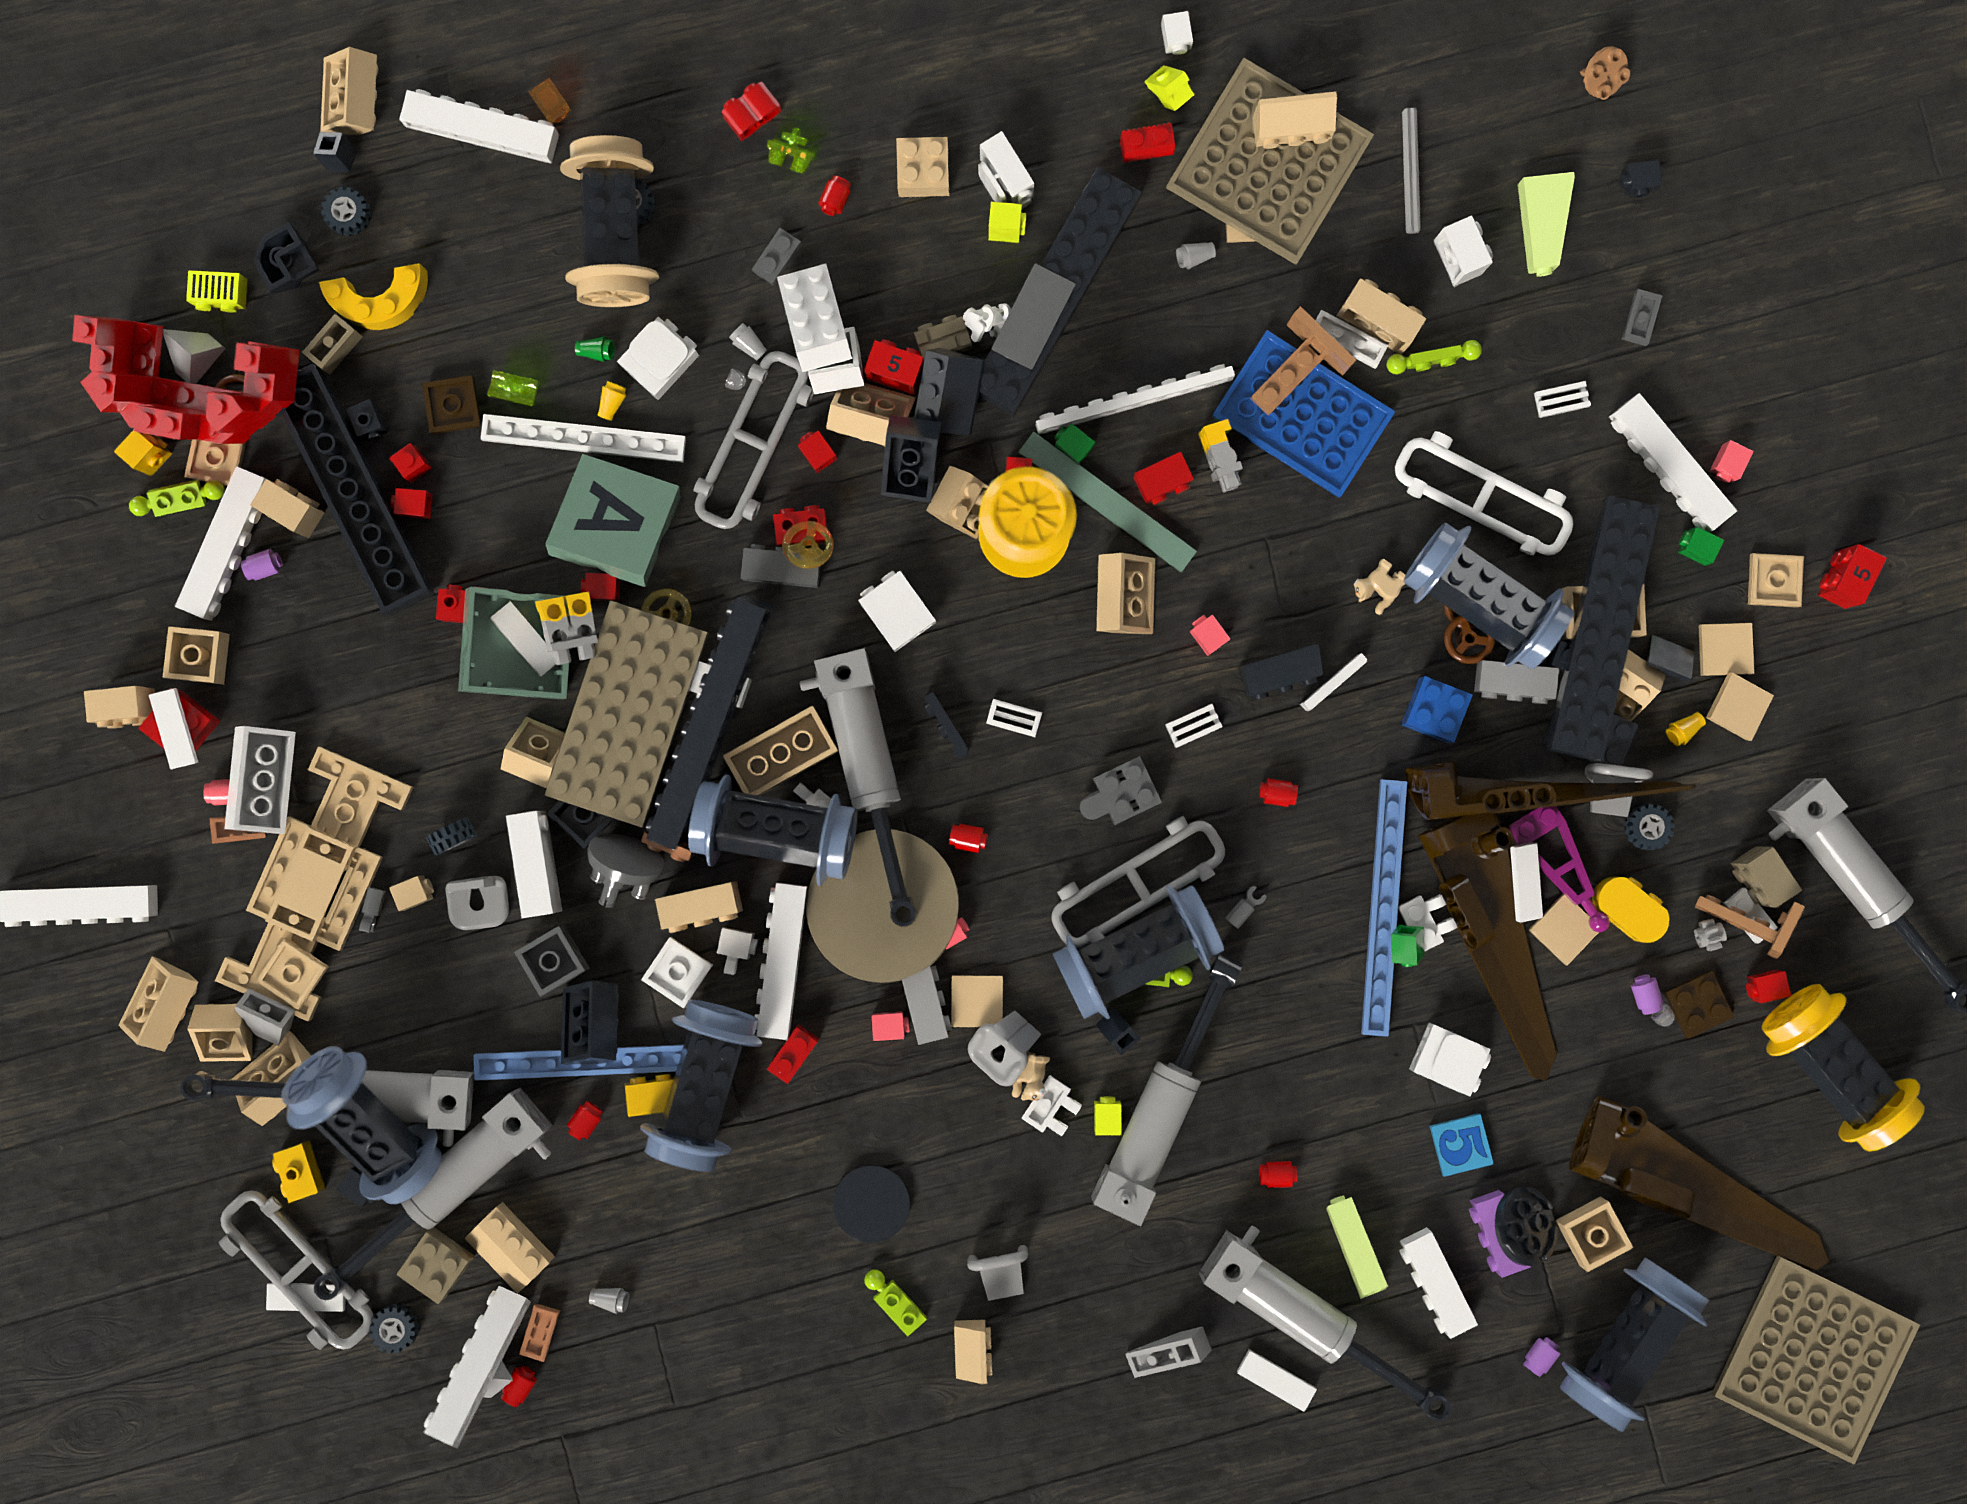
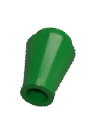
M607 337L584 341L578 340L575 344V353L577 356L607 362V360L614 358V341Z

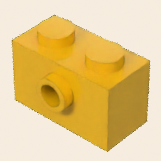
M134 430L114 451L133 469L153 476L172 455L165 448L168 444L159 436L135 432Z
M671 1074L655 1075L656 1080L645 1081V1077L630 1078V1083H624L628 1117L664 1112L674 1077L671 1078Z
M310 1141L288 1147L273 1154V1168L280 1175L282 1181L280 1184L281 1192L285 1198L287 1197L289 1203L319 1193L325 1189Z

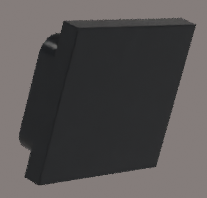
M1652 635L1649 640L1646 665L1689 682L1692 678L1694 651Z

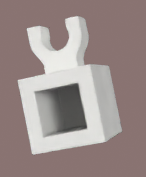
M727 927L722 928L717 954L727 955L724 973L736 974L738 958L749 959L750 954H755L758 940L754 939L755 933Z

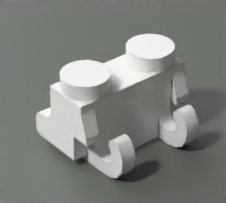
M986 304L979 310H975L973 307L969 308L964 313L963 320L966 321L965 325L972 330L971 339L974 342H979L984 332L990 331L991 337L995 336L997 338L1011 311L1010 306L999 304V308Z

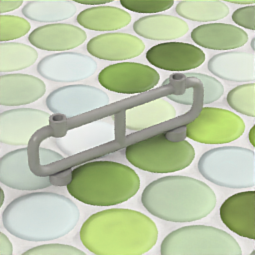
M780 351L770 352L765 355L760 365L753 364L751 366L748 378L752 379L741 405L706 478H699L694 486V492L698 493L695 501L697 515L703 521L718 528H733L738 525L742 517L751 521L755 519L761 503L752 499V496L797 403L807 407L813 398V388L806 385L808 371L802 372L798 358ZM775 361H779L795 368L798 372V378L768 441H765L740 428L761 384L764 383L768 375L770 365ZM735 439H738L763 452L733 515L729 519H723L708 512L705 509V502L713 491L714 483Z
M1181 816L1166 825L1171 834L1169 837L1081 890L1078 889L1075 882H1071L1058 890L1057 893L1062 901L1054 907L1051 920L1062 941L1066 944V935L1069 934L1076 948L1092 944L1104 938L1106 933L1168 897L1166 886L1150 895L1135 868L1197 831H1203L1207 835L1215 849L1214 856L1168 885L1177 891L1197 878H1200L1202 882L1215 875L1212 869L1216 868L1225 857V847L1216 830L1205 821H1195L1188 824L1184 816ZM1126 874L1142 900L1100 926L1091 929L1085 935L1079 938L1072 937L1062 921L1063 912Z
M252 1190L237 1196L224 1209L220 1219L221 1226L226 1233L219 1241L222 1249L230 1256H234L239 1250H242L315 1327L307 1334V1338L317 1349L321 1350L328 1343L342 1350L355 1346L369 1333V1327L373 1323V1312L366 1304L370 1300L368 1295L361 1289L355 1292L349 1285L341 1292L348 1303L363 1316L364 1321L347 1339L339 1338L289 1285L312 1263L323 1274L332 1267L279 1212L283 1206L275 1197L271 1196L267 1199L260 1192ZM248 1201L256 1202L262 1212L271 1218L305 1254L283 1277L231 1222L233 1214Z

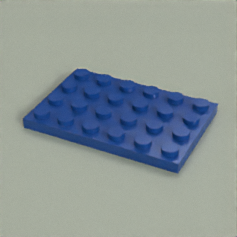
M1267 330L1212 417L1219 422L1228 419L1231 430L1340 498L1395 411L1319 363L1268 416L1250 398L1297 349Z

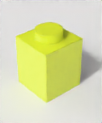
M1100 1097V1101H1094L1095 1135H1121L1120 1101H1115V1097Z

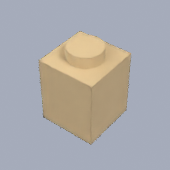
M424 875L416 876L389 887L398 911L410 909L433 899L431 894L434 892L433 886L428 878L425 879Z

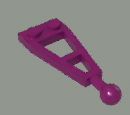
M1556 806L1537 808L1507 826L1513 833L1518 845L1530 843L1558 826L1571 860L1553 870L1538 854L1539 868L1575 906L1580 903L1590 917L1589 926L1593 931L1604 932L1610 925L1609 917L1605 913L1599 912L1590 897L1595 895L1568 825ZM1575 868L1584 891L1579 895L1560 877Z

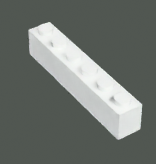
M417 89L416 92L409 90L406 92L399 120L407 128L552 163L559 134L555 127H553V124L548 121L538 120L537 123L529 121V118L520 114L509 116L496 108L485 110L472 102L461 104L448 96L433 97L429 92Z
M1640 393L1609 416L1612 420L1613 428L1618 433H1623L1629 440L1627 442L1629 447L1643 457L1647 469L1658 475L1661 479L1660 484L1666 491L1672 492L1677 498V505L1692 516V522L1695 527L1711 532L1737 512Z
M236 466L175 607L212 621L213 617L217 616L221 608V598L231 586V575L241 563V552L251 540V529L261 517L262 512L250 504L266 480L265 478Z
M778 882L775 888L771 887L769 902L773 903V911L768 913L766 928H770L769 938L764 939L763 953L767 954L766 964L762 963L760 969V979H764L763 989H758L756 1004H761L760 1014H755V1017L759 1019L756 1028L758 1037L788 1040L790 1037L809 886Z
M157 885L0 891V922H5V927L22 926L21 921H30V926L47 925V920H56V925L72 924V919H81V924L98 923V918H107V923H121L125 917H132V922H147L150 916H158Z
M498 1286L496 1291H492L487 1300V1305L489 1306L485 1314H481L476 1321V1332L473 1338H469L466 1341L462 1350L464 1355L460 1363H456L451 1370L450 1378L452 1379L448 1387H444L441 1390L437 1399L439 1404L435 1412H431L426 1419L424 1425L426 1427L425 1434L458 1448L531 1303L527 1298L501 1286Z

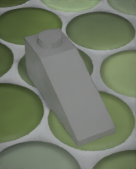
M1202 1326L1173 1334L1128 1351L1126 1357L1134 1378L1200 1363L1212 1349Z

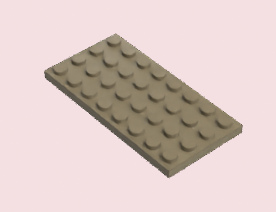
M610 601L597 638L598 643L594 647L595 658L590 659L545 796L644 828L709 633Z

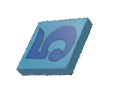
M1477 1113L1430 1126L1441 1172L1444 1177L1494 1164L1481 1114Z

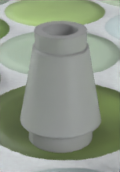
M1212 242L1182 244L1176 250L1179 266L1181 268L1186 267L1187 269L1216 256L1215 247Z
M744 323L729 337L733 341L732 344L756 360L767 351L750 326L747 327Z
M593 1288L590 1292L589 1303L615 1314L619 1312L624 1313L629 1303V1292L624 1291L623 1288Z

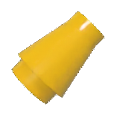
M607 381L606 386L602 387L600 407L597 415L612 421L614 414L627 396L625 395L626 388Z
M1696 712L1691 716L1669 724V728L1666 729V735L1674 745H1686L1698 730L1706 724V721L1700 713Z

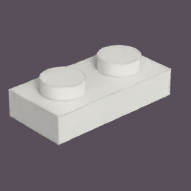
M1741 888L1723 903L1728 909L1734 906L1746 912L1745 917L1751 920H1755L1757 917L1770 923L1769 928L1773 930L1778 928L1761 906L1754 904L1746 888ZM1745 931L1754 943L1758 944L1763 940Z

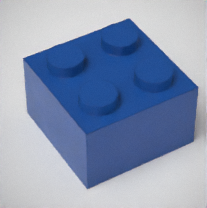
M1426 676L1420 677L1401 725L1445 743H1454L1472 694Z

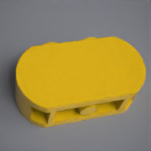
M1609 877L1602 880L1594 889L1595 895L1592 896V902L1599 912H1603L1609 917L1611 923L1634 941L1644 943L1654 942L1666 933L1669 926V914L1661 906L1663 903L1661 899L1652 893L1646 894L1641 890L1642 884L1632 877L1629 879Z

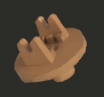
M1613 46L1604 47L1596 52L1590 59L1586 69L1584 68L1580 72L1584 76L1585 88L1590 95L1606 100L1622 84L1628 81L1630 70L1628 69L1627 56L1621 49Z

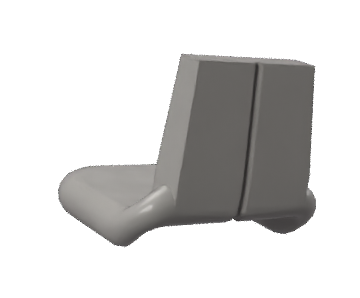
M1590 763L1585 767V775L1591 783L1642 782L1643 780L1653 778L1652 771L1641 768ZM1632 797L1591 801L1590 812L1628 817Z
M487 876L450 881L446 885L448 914L450 921L455 927L461 930L496 927L507 919L509 901L507 885L503 878ZM474 888L480 889L484 899V907L480 911H475L470 906L471 891Z
M1013 1011L995 1025L987 1023L979 1027L968 1044V1054L972 1061L997 1084L1011 1086L1024 1071L1028 1063L1026 1053L1039 1039L1041 1033L1020 1014ZM999 1045L1006 1048L1003 1061L996 1060L992 1055V1050Z
M1021 1245L1018 1247L1017 1252L1000 1255V1257L995 1256L979 1260L975 1255L968 1257V1268L972 1271H980L988 1301L1024 1294L1020 1262L1027 1259L1028 1248L1025 1245Z

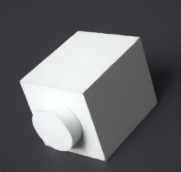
M1188 11L1163 15L1161 27L1166 53L1173 52L1174 55L1186 53L1191 49L1193 43Z

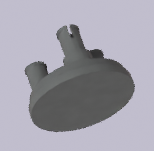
M603 834L596 836L590 841L587 850L589 863L593 867L590 878L594 882L605 884L599 898V903L603 906L605 900H608L607 908L615 906L619 889L623 888L624 884L634 885L631 891L634 898L646 899L651 883L661 875L664 868V859L659 852L647 848V844L641 842V840L626 835Z

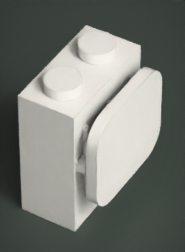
M1001 131L980 144L981 163L978 164V172L993 200L1001 203L1022 204V208L1030 204L1034 194V182L1003 132Z
M659 317L645 326L630 343L629 349L617 361L624 370L657 400L663 396L699 356L695 350L697 345L687 336L681 338L676 333L678 328L670 320L666 319L664 322Z
M891 571L881 579L882 584L876 588L870 586L860 594L862 598L858 600L894 652L936 623L934 617L901 571L896 574L894 571Z
M1428 1023L1409 1069L1455 1091L1471 1096L1472 1092L1475 1093L1479 1088L1481 1082L1479 1075L1482 1068L1486 1069L1490 1062L1491 1055L1489 1052L1491 1049L1432 1023Z

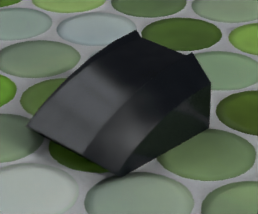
M560 800L547 813L551 819L585 850L588 849L590 841L596 836L601 835L615 819Z

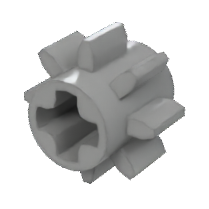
M1714 919L1698 922L1700 928L1695 929L1694 934L1699 947H1706L1707 951L1722 948L1721 942L1726 941L1727 937L1721 922L1714 923Z

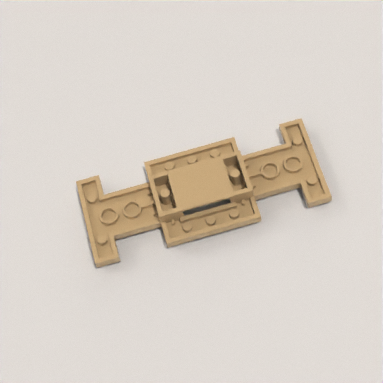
M323 747L317 748L308 770L331 781L312 825L292 817H287L285 834H279L246 911L265 918V921L268 922L250 965H247L233 958L225 957L215 979L216 982L244 994L248 988L294 1009V1016L306 1021L312 1020L320 1002V996L311 993L302 1008L297 1010L257 983L256 980L285 938L313 955L318 942L338 951L343 949L364 902L368 887L371 886L383 858L360 847L380 801L399 810H404L414 788ZM346 871L327 917H324L343 872Z

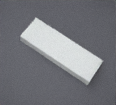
M1321 310L1315 321L1355 359L1376 369L1388 344Z
M511 601L490 617L539 677L556 664L552 652H547L546 642Z
M1362 653L1358 654L1300 705L1306 711L1312 710L1367 662L1366 657Z
M177 688L150 694V702L170 769L198 763Z
M1530 842L1514 845L1510 850L1516 921L1526 922L1543 918L1537 843Z
M273 1283L267 1284L266 1310L299 1311ZM289 1284L314 1311L343 1312L345 1310L346 1298L342 1293L331 1300L325 1301L316 1296L314 1284ZM326 1284L329 1290L333 1291L335 1289L333 1284Z
M1250 1349L1237 1369L1239 1375L1305 1412L1317 1390L1313 1385Z

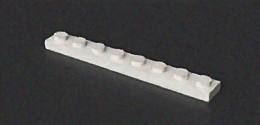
M1224 364L1210 368V372L1205 374L1197 371L1187 374L1186 379L1176 381V378H1171L1161 382L1162 386L1152 388L1151 385H1146L1138 388L1137 393L1128 395L1127 392L1115 394L1112 396L1113 399L1103 402V399H1097L1089 402V406L1079 409L1078 406H1072L1064 409V413L1054 415V412L1041 415L1039 417L1040 420L1036 421V429L1038 435L1061 429L1063 426L1068 427L1071 423L1076 425L1232 381L1235 376L1233 367L1225 368Z
M483 414L481 440L488 442L681 463L684 462L686 437L680 435Z

